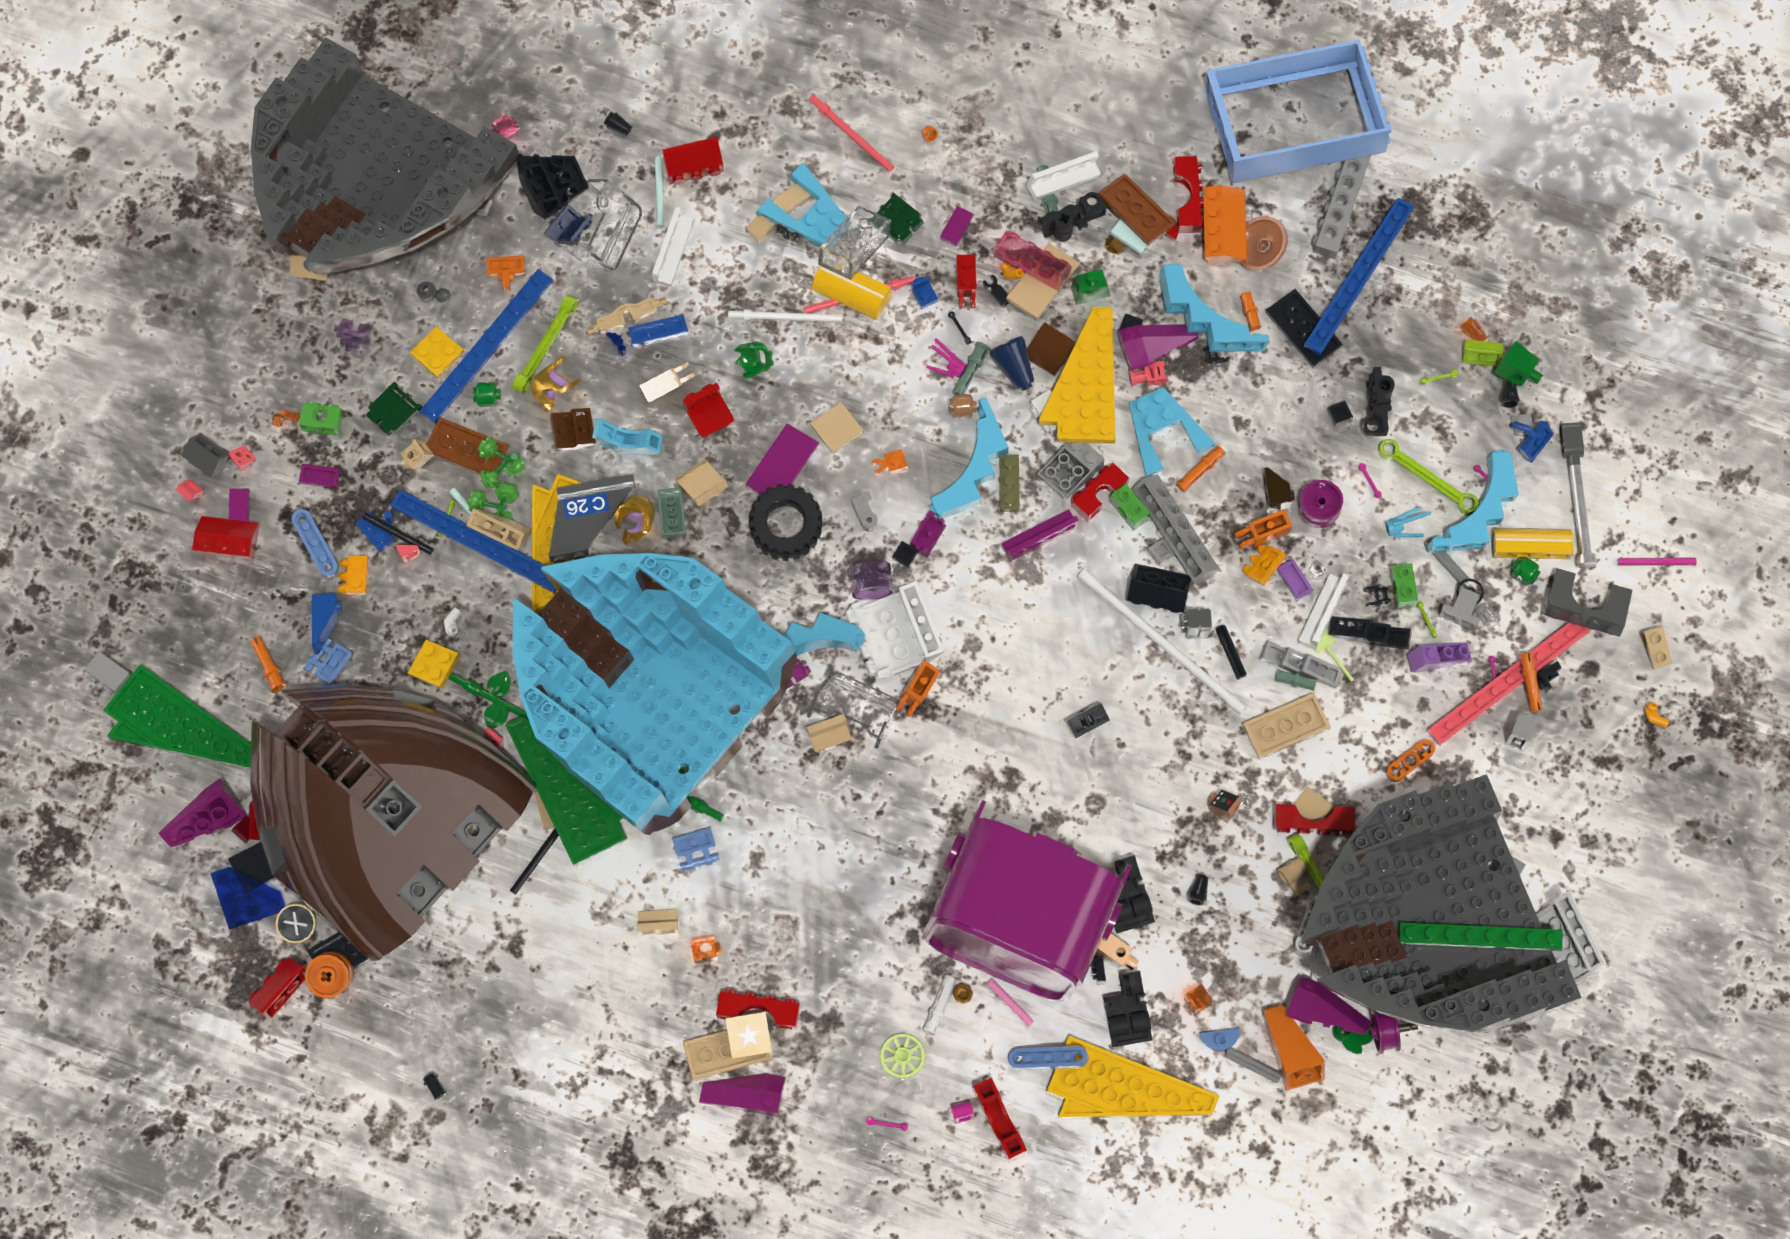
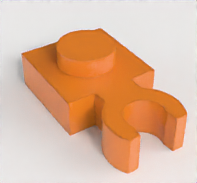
M902 449L884 454L885 460L874 459L872 461L873 466H881L880 469L875 470V475H880L887 469L889 474L908 469Z

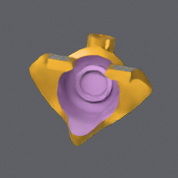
M563 356L537 373L531 383L532 395L545 408L543 409L545 413L555 407L553 405L555 402L554 390L564 393L582 382L579 378L572 383L569 378L555 372V369L567 360Z
M634 495L630 497L626 502L623 501L616 510L614 523L617 529L621 528L622 520L625 516L637 522L635 528L624 530L622 540L625 545H629L630 540L639 541L643 535L649 533L654 518V506L643 496Z

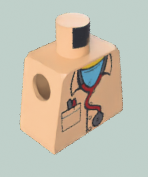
M1110 934L1107 941L1101 939L1095 955H1098V958L1103 957V961L1117 969L1124 965L1133 971L1139 960L1130 955L1133 949L1113 934Z

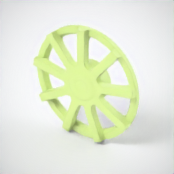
M896 1034L887 1039L880 1051V1061L884 1070L889 1075L900 1079L910 1078L922 1069L925 1062V1050L921 1042L914 1036ZM907 1037L904 1047H900L897 1038ZM893 1039L897 1046V1050H893L887 1046V1044ZM912 1039L917 1045L908 1050L909 1040ZM918 1048L921 1049L922 1057L911 1055ZM884 1050L893 1053L894 1056L884 1058ZM911 1059L921 1060L918 1068L910 1062ZM895 1060V1064L889 1070L885 1062ZM899 1064L901 1065L902 1075L893 1072ZM905 1064L912 1068V1073L905 1074Z

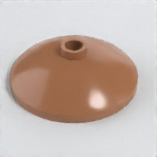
M1269 216L1257 217L1247 222V261L1239 263L1252 271L1269 269L1278 263L1286 251L1288 243L1286 229L1277 219Z

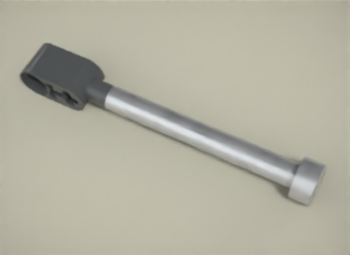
M1580 422L1560 423L1561 450L1563 459L1568 458L1580 550V554L1576 556L1577 566L1579 568H1590L1597 565L1596 554L1591 551L1580 458L1584 457L1582 427Z

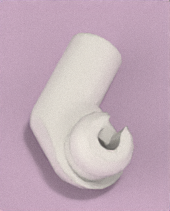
M455 607L444 619L445 632L449 636H454L458 633L456 620L462 614Z

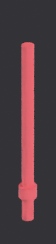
M814 94L809 98V101L818 108V111L823 116L826 115L885 169L889 172L894 169V166L838 117L827 103H823Z
M914 276L900 280L896 278L885 285L891 287V290L896 291L903 286L912 284L915 279ZM831 299L804 308L805 312L809 314L841 305V303Z

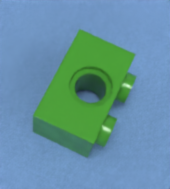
M316 402L303 403L299 426L304 432L340 436L344 414L337 405L321 406ZM321 415L326 416L322 421L317 420Z
M1127 484L1111 494L1110 503L1133 531L1149 520L1150 512Z
M1412 563L1394 565L1390 575L1396 609L1416 607L1418 595Z

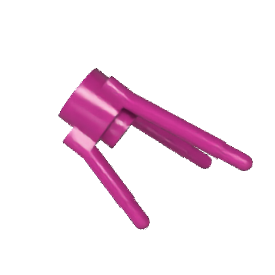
M935 338L934 341L947 354L934 345L931 348L950 362L947 366L949 371L929 365L926 368L947 375L952 379L954 376L959 378L967 365Z

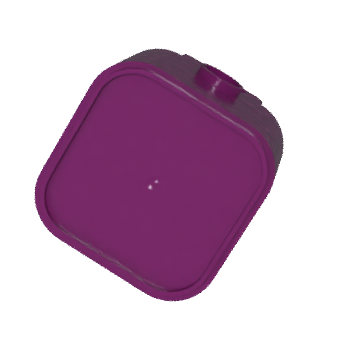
M982 800L966 834L958 832L945 861L943 869L949 871V874L923 931V936L926 938L925 941L940 953L1026 992L1057 1002L1070 999L1082 986L1101 939L1107 941L1122 908V904L1117 901L1132 866L1127 865L1117 877L1109 870L1073 854L1074 848L1038 832L1036 836H1032L1007 824L991 819L979 818L986 801Z

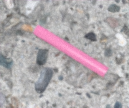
M993 979L987 983L1028 1027L1035 1022Z

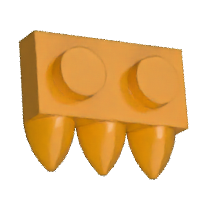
M1269 545L1258 546V551L1261 555L1250 556L1253 565L1242 567L1243 572L1250 580L1265 586L1286 558L1284 552Z
M348 556V558L338 562L342 568L347 570L338 574L337 577L347 583L338 586L337 590L346 595H366L368 556Z

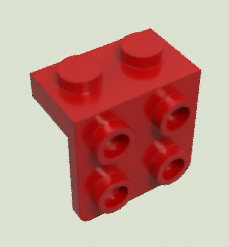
M717 383L713 385L708 384L701 391L690 393L683 399L684 409L701 438H706L734 423V417L723 400Z

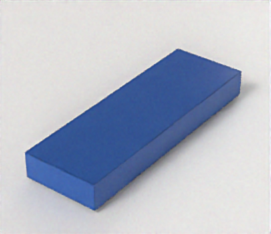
M684 314L628 328L633 347L688 334Z

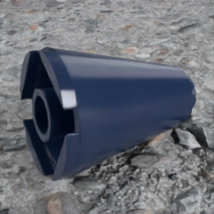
M1023 336L1014 338L989 352L991 358L1017 390L1022 389V391L1033 387L1031 383L1034 382V377Z

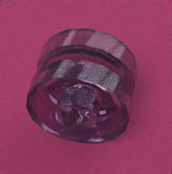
M873 560L851 566L849 568L850 581L853 582L851 585L852 597L858 600H873L891 595L894 592L893 580L889 578L892 575L890 563L882 560Z

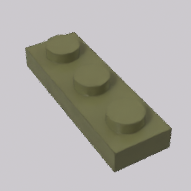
M1000 455V512H1019V455Z

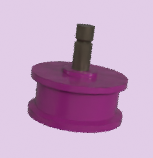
M1371 1011V1036L1374 1039L1378 1054H1383L1385 1050L1395 1049L1396 1052L1400 1051V1033L1418 1030V1025L1412 1023L1398 1025L1396 1018Z

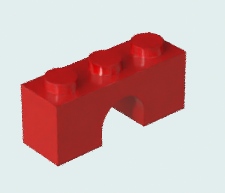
M1114 463L1109 467L1107 465L1104 466L1096 479L1092 478L1082 492L1078 491L1072 497V508L1087 522L1102 510V503L1096 497L1098 492L1105 490L1113 494L1123 485L1129 484V477Z

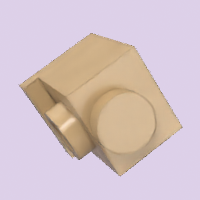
M414 439L413 443L401 453V456L403 457L402 463L405 467L418 470L434 454L424 440Z

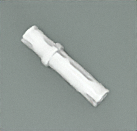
M948 975L944 976L932 1009H929V1016L923 1028L925 1033L935 1035L938 1024L944 1017V1009L957 981L955 978Z

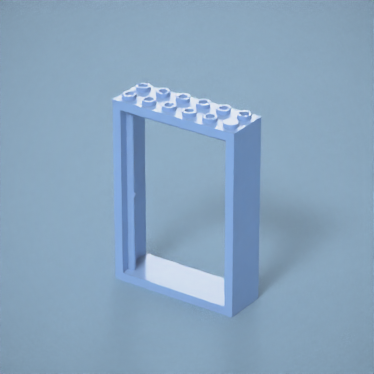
M1360 40L1207 70L1205 92L1233 183L1387 152V145L1390 144L1389 133H1391L1390 122H1386L1385 107L1381 106V94L1376 91V79L1374 76H1371V64L1369 61H1366V49L1364 46H1361ZM1349 70L1368 132L1244 157L1240 156L1222 95Z

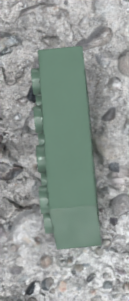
M682 488L657 490L662 539L687 537Z

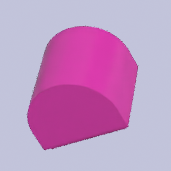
M971 1101L951 1106L954 1123L958 1124L974 1119Z

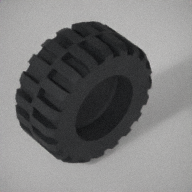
M779 484L777 488L773 489L770 487L766 489L764 494L760 493L757 496L758 499L753 502L752 509L749 512L750 536L754 540L755 546L760 548L764 555H770L775 560L778 558H782L783 561H789L790 558L796 560L801 555L810 553V549L817 545L822 531V512L818 502L813 499L814 496L810 492L807 494L802 487L794 488L792 484H788V487H783V484ZM788 506L797 509L802 514L804 526L800 534L790 539H782L774 536L769 531L767 520L770 513L776 508Z

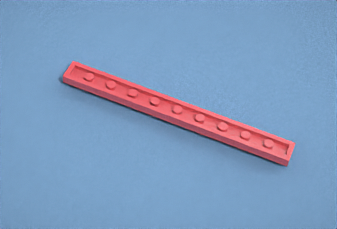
M1570 622L1531 651L1535 669L1539 672L1590 633L1591 629L1571 624ZM1521 659L1428 729L1427 732L1439 746L1443 745L1525 682V678L1522 676L1523 667Z

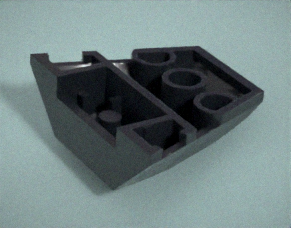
M518 154L516 161L519 181L533 212L544 219L589 189L575 156L552 155L551 157H540L538 154L533 156Z

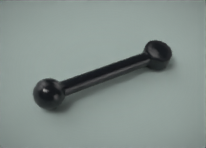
M950 311L948 317L954 321L964 337L965 343L967 345L971 344L970 337L966 335L957 321L955 313Z

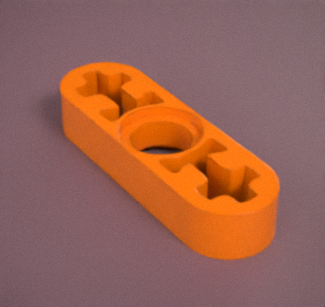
M1422 740L1390 764L1386 771L1388 780L1399 782L1430 759L1435 752L1434 743L1430 740ZM1423 746H1424V747H1428V746H1429V747H1430L1429 754H1428V752H1424V753L1421 754V756L1419 757L1418 753H1420V752L1422 751ZM1408 756L1414 757L1416 764L1414 766L1407 765L1405 758ZM1402 764L1403 769L1400 770L1399 777L1397 775L1392 776V769L1397 770Z

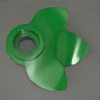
M1335 1026L1333 1031L1334 1037L1338 1041L1343 1042L1346 1050L1354 1054H1361L1362 1046L1369 1044L1373 1040L1369 1032L1364 1035L1343 1031L1339 1026Z

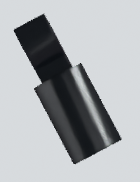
M992 274L991 280L993 283L988 284L984 280L983 286L985 289L991 290V294L1004 308L1009 304L1006 299L1008 293L1001 285L997 284V278Z

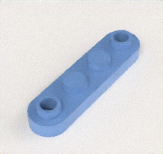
M304 509L295 511L292 515V522L319 572L326 578L335 576L339 569L338 564L310 513ZM304 518L306 519V521L304 523H300V519ZM331 566L332 569L330 571H326V567Z
M1081 1046L1018 1048L1011 1051L1008 1057L1010 1065L1016 1070L1080 1068L1085 1066L1089 1060L1087 1051ZM1082 1055L1081 1060L1076 1061V1057ZM1019 1058H1023L1021 1063H1017Z

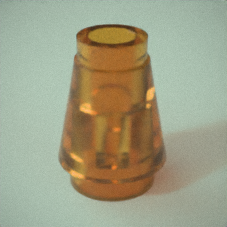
M1472 317L1460 327L1463 330L1462 333L1472 340L1485 341L1488 338L1477 320H1474Z

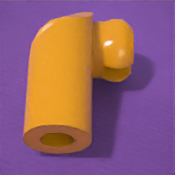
M1005 261L1000 265V269L1007 280L1023 277L1022 269H1014L1009 262Z
M1648 703L1645 707L1648 721L1666 729L1669 719L1659 716L1656 703Z

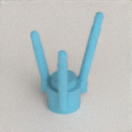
M1417 507L1389 519V521H1386L1389 536L1394 535L1395 539L1401 537H1424L1423 533H1401V531H1404L1403 524L1431 515V512L1428 511L1403 519L1421 510V507Z

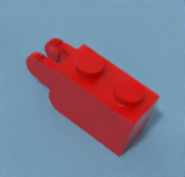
M976 254L957 255V297H959V308H964V297H971V308H976Z

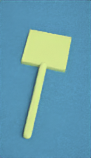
M1326 628L1315 652L1319 654L1326 649L1338 666L1343 669L1348 679L1353 681V677L1329 646L1335 643L1336 640L1333 636H1329V631Z

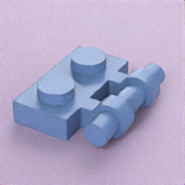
M329 638L319 654L315 655L314 653L312 657L308 658V663L304 670L310 673L314 667L317 668L314 675L328 685H332L352 658L353 653L338 643L331 649L329 646L333 641ZM324 653L328 654L322 663L319 662Z
M711 828L672 838L678 859L686 857L687 862L680 864L681 871L688 869L692 871L695 870V867L705 864L709 866L712 865V862L720 860L718 853L712 855L709 853L710 849L716 848ZM703 852L704 857L692 859L693 854Z

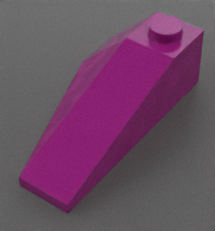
M1186 324L1135 325L1118 330L1120 347L1132 371L1150 366L1155 363V359L1170 355V351L1173 349H1181L1199 339L1197 332L1187 331Z
M220 778L190 802L159 832V835L172 848L192 841L197 836L212 834L213 831L223 827L224 829L229 828L247 816L233 791Z
M1302 976L1286 1013L1287 1017L1306 1024H1312V1021L1323 1023V1027L1330 1028V1025L1339 1026L1343 1031L1366 1035L1371 1023L1368 1018L1330 990L1318 985L1313 979Z
M760 1074L704 1082L699 1103L779 1117L786 1077Z

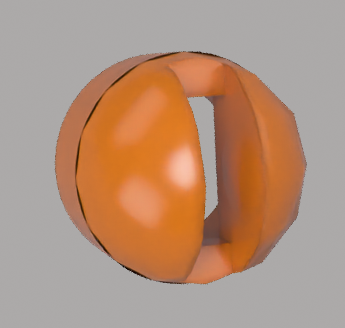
M926 126L922 129L921 134L927 142H932L937 138L938 131L932 126Z

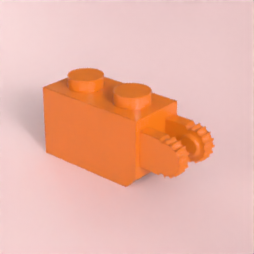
M1285 509L1251 522L1247 528L1236 532L1234 535L1236 538H1242L1246 535L1250 536L1251 539L1243 541L1239 545L1241 549L1253 545L1257 547L1290 534L1292 524Z
M925 660L918 665L900 694V700L896 709H902L906 702L910 705L906 715L910 717L916 707L927 696L940 670Z

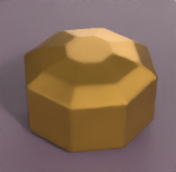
M1108 238L1105 248L1113 254H1121L1124 244L1116 238Z
M960 984L955 987L953 996L956 1002L964 1005L971 1001L973 992L970 986Z

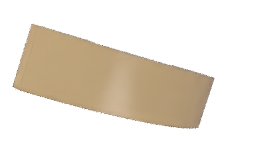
M795 184L774 199L773 202L789 214L798 206H803L813 196L801 186ZM757 215L747 226L746 230L760 242L773 231V227L776 224L770 222L769 218L763 215Z

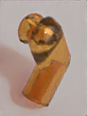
M288 410L278 412L272 417V425L281 427L282 421L285 420L299 422L300 413Z

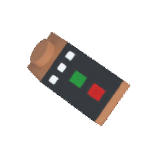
M1221 790L1218 794L1214 793L1209 799L1210 805L1208 810L1228 823L1239 809L1242 798Z

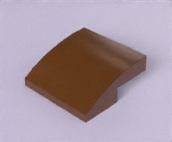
M1044 322L1027 348L1029 360L1055 377L1064 365L1076 342Z
M590 408L571 409L570 412L550 414L555 451L584 448L596 444L595 438L592 437L594 429Z

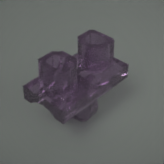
M343 318L340 325L335 326L334 332H336L337 338H341L340 344L345 345V351L350 352L352 347L358 349L359 344L369 346L371 342L369 338L370 327L361 323L357 331L351 330L353 322Z

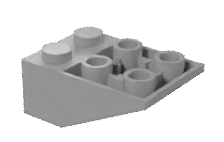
M1067 442L1037 475L1063 498L1067 499L1104 466L1105 458L1087 443Z

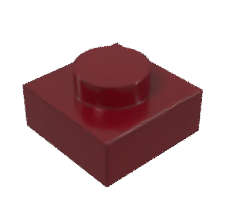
M247 816L239 821L231 830L245 844L251 840L249 839V818Z

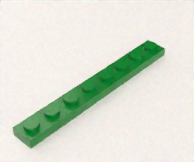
M1400 923L1399 927L1401 944L1545 951L1563 950V930L1422 923Z

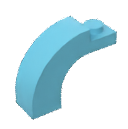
M596 419L592 436L601 441V445L606 448L635 455L659 454L663 438L662 435L650 429L640 431L627 430L603 419Z

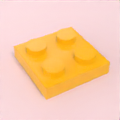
M436 326L410 354L436 378H439L464 353V350Z
M425 640L408 674L411 677L443 689L460 658V654Z

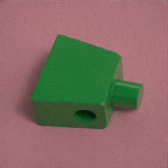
M1101 269L1077 275L1071 286L1076 305L1111 296L1104 272Z
M1515 341L1494 372L1496 375L1518 386H1522L1527 379L1538 384L1543 377L1541 373L1534 369L1539 362L1538 358L1517 341Z

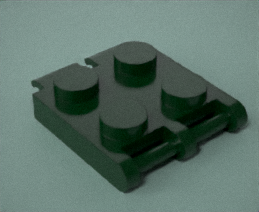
M892 193L890 195L891 198L884 205H881L879 207L880 210L868 220L895 243L900 241L902 244H905L912 237L913 233L910 229L916 232L924 224V221L917 210L898 195Z
M393 382L368 406L370 411L366 414L376 425L382 421L378 426L388 436L392 432L397 434L422 409V405L416 404L408 393H404L397 387L398 384L396 382ZM394 390L400 393L402 397H400ZM406 401H409L414 406V408H412Z

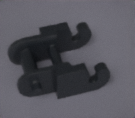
M1209 347L1203 348V352L1207 354L1206 363L1211 364L1215 362V364L1230 361V357H1226V359L1224 357L1220 358L1217 352H1214L1215 357L1211 358Z
M1379 586L1364 588V592L1369 590L1376 593L1377 602L1366 604L1367 608H1370V606L1380 607L1383 603L1388 604L1391 602V599H1388L1387 596L1388 587L1383 586L1379 588ZM1379 592H1383L1384 599H1379Z

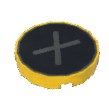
M291 904L281 909L275 924L276 930L282 939L296 944L304 942L311 937L315 930L316 922L315 916L309 908L301 904Z

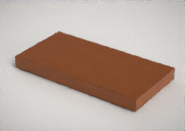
M1123 174L1098 192L1104 204L1147 246L1176 226V222L1126 174Z
M439 417L426 443L433 452L434 457L479 475L482 474V470H490L491 472L494 469L497 470L503 462V458L497 455L490 457L488 460L479 456V445L488 436ZM497 440V450L506 455L509 445Z

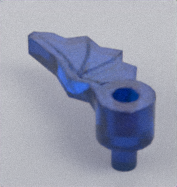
M606 332L613 345L618 347V354L624 356L626 354V346L623 345L624 341L621 335H617L615 332Z

